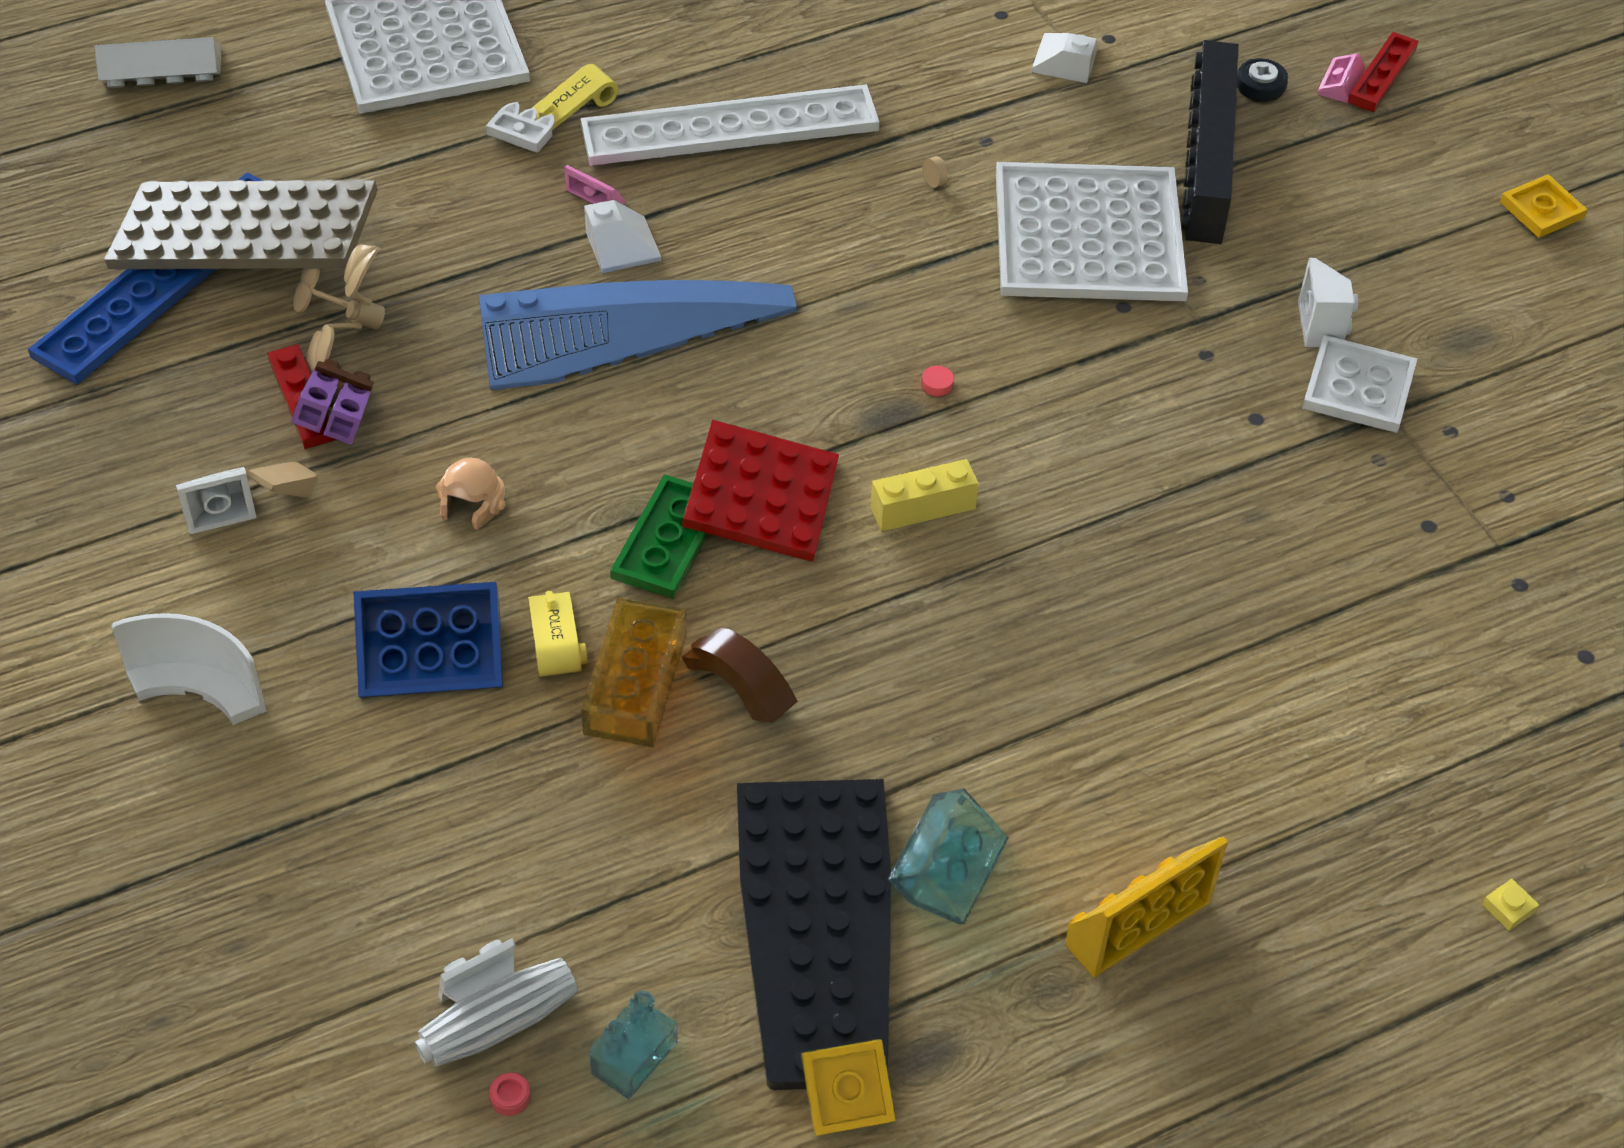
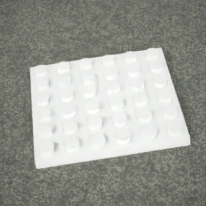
M325 0L326 10L359 114L530 82L528 67L501 0Z
M1019 162L996 163L1001 296L1187 301L1188 286L1174 167Z

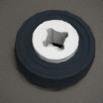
M1263 58L1250 59L1242 63L1237 71V88L1239 92L1252 100L1264 102L1276 100L1283 95L1287 88L1288 73L1283 66L1275 61Z

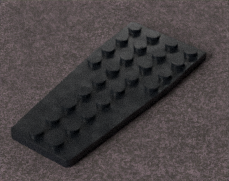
M884 779L737 783L740 888L767 1086L772 1090L807 1089L801 1053L881 1039L883 1043L888 1073L891 865Z

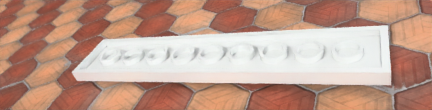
M867 84L580 118L590 166L879 131V119Z

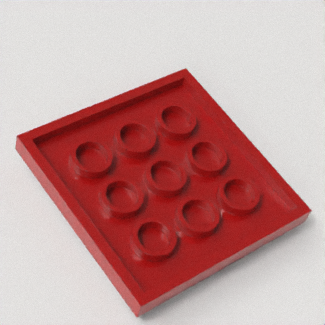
M712 419L684 514L682 527L813 562L839 454Z

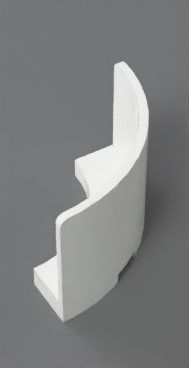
M169 613L139 615L112 623L111 628L127 676L139 701L155 696L186 695L187 691L202 695L203 700L210 702L224 712L232 725L267 712L252 656L235 636L222 627L197 617Z

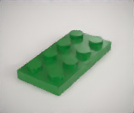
M666 474L663 475L611 567L610 579L672 599L675 598L709 535L705 532L682 527L693 483Z

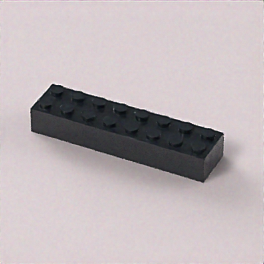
M1204 40L1202 52L1196 51L1194 69L1198 70H1195V73L1192 74L1190 92L1193 93L1190 95L1189 110L1192 111L1189 113L1187 129H1191V131H1188L1186 148H1190V150H1187L1185 167L1188 169L1185 171L1184 187H1187V189L1184 190L1182 207H1186L1188 210L1183 209L1181 227L1186 228V241L1222 244L1232 194L1239 44Z

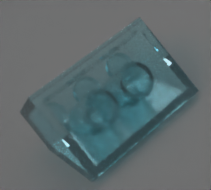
M965 788L933 794L887 880L910 904L959 925L965 924L1009 837Z

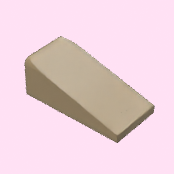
M286 462L251 469L246 474L250 479L269 491L302 498L310 497L319 479L316 473L298 462Z

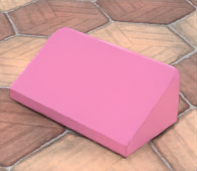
M1356 53L1333 58L1317 91L1318 94L1348 103L1350 92L1366 71L1360 54Z
M569 165L564 167L567 191L592 204L615 200L623 205L626 203L623 196L611 186Z

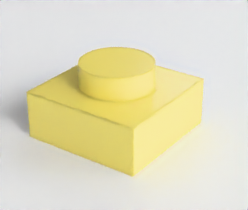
M1512 878L1487 895L1482 903L1508 931L1536 913L1539 904Z

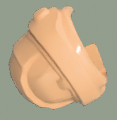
M463 458L455 462L447 469L443 478L436 485L437 496L441 499L440 515L443 520H448V509L452 496L470 502L484 500L481 507L472 516L471 521L475 530L485 525L505 507V487L503 481L496 475L495 470L488 463L478 458Z

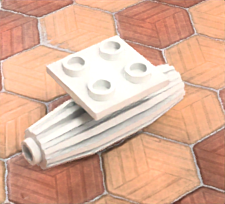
M511 938L504 943L500 940L490 942L479 950L480 955L468 961L465 958H460L448 964L443 969L445 973L440 975L438 997L441 1003L448 999H452L456 1003L418 1031L420 1039L414 1043L424 1063L431 1061L435 1067L483 1052L540 1022L578 993L575 979L566 962L562 958H557L514 972L516 944Z

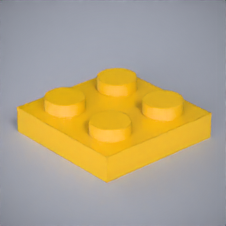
M1549 174L1502 193L1500 203L1538 238L1584 219L1588 210Z
M881 1039L801 1053L814 1135L818 1136L896 1121Z

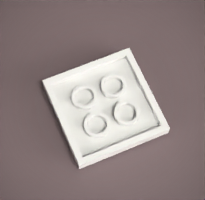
M1323 335L1302 409L1398 433L1418 358Z

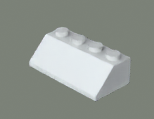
M214 37L94 45L98 81L103 84L107 83V88L125 87V82L137 81V86L155 85L154 80L166 79L167 84L184 83V78L195 77L196 82L213 81V76L221 75V44Z

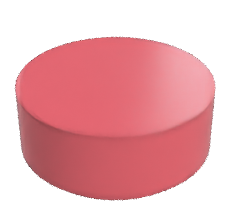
M931 366L924 370L921 386L927 394L940 397L952 391L954 375L948 368Z
M502 1074L492 1082L489 1089L491 1105L495 1111L502 1115H517L524 1111L530 1103L529 1083L520 1074Z

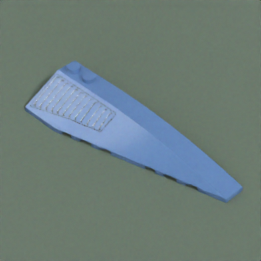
M656 280L610 282L479 295L490 390L557 383L564 381L565 375L579 372L581 376L593 372V367L602 364L618 365L623 363V360L629 356L635 355L641 358L688 344V339L701 336L702 339L715 336V331L730 327L731 330L744 327L747 321L755 319L758 322H762L797 311L792 285L739 281Z

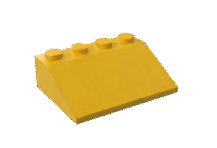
M1222 836L1192 848L1176 858L1168 857L1151 874L1146 877L1144 875L1136 877L1124 891L1117 895L1112 893L1106 896L1097 908L1087 914L1086 912L1077 914L1068 924L1065 946L1095 978L1211 903L1228 841Z

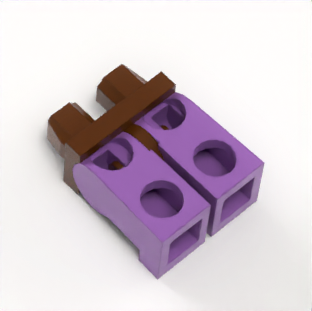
M333 360L318 361L315 370L312 372L299 397L291 422L320 433L329 408L332 407L333 409L323 435L352 445L374 382L370 380L369 374L361 371L354 372L353 374L344 371L339 363Z

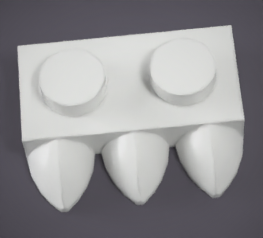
M513 102L502 107L486 125L487 135L538 153L552 137L554 117L550 114L536 120V108L527 109L519 114V103Z

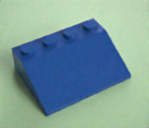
M496 582L353 591L359 698L503 687L499 589Z

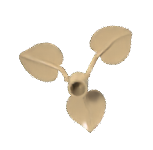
M360 244L352 251L344 273V281L347 283L345 286L346 296L357 299L350 302L315 289L320 274L319 268L302 269L301 281L296 287L293 298L294 310L303 313L307 309L313 294L346 307V317L351 319L352 322L325 324L322 332H315L306 355V364L311 374L315 370L318 361L324 362L326 359H329L334 342V330L356 329L360 331L362 326L373 330L380 328L385 315L384 306L372 303L371 299L365 298L357 292L373 259L381 249L380 247Z

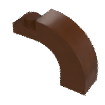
M719 627L709 636L701 637L693 642L691 645L692 649L682 656L688 669L713 672L729 683L743 701L753 720L773 723L798 702L789 684L772 661L752 642L732 630Z

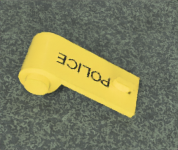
M587 64L532 108H536V120L545 115L552 114L554 117L552 130H554L590 100L600 107L611 104L618 95L619 89L618 85L598 66Z
M547 591L546 595L528 597L539 677L581 672V665L588 664L585 643L578 644L570 592L553 594L552 591Z

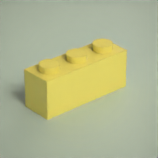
M967 459L872 481L870 508L882 532L975 510L979 483Z

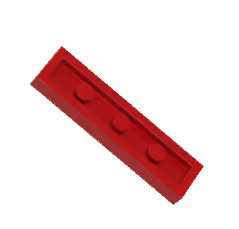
M1392 32L1350 92L1348 103L1356 105L1361 109L1375 112L1417 50L1419 41Z
M298 344L267 352L269 363L291 417H293L299 397L311 376ZM328 414L320 433L295 424L304 449L336 440L323 435L329 420Z

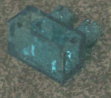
M639 991L634 994V999L631 998L629 1000V1007L624 1008L616 1020L608 1024L609 1029L605 1027L603 1035L594 1042L589 1052L591 1074L627 1099L634 1095L678 1043L677 1022L656 1009L654 997L646 991Z

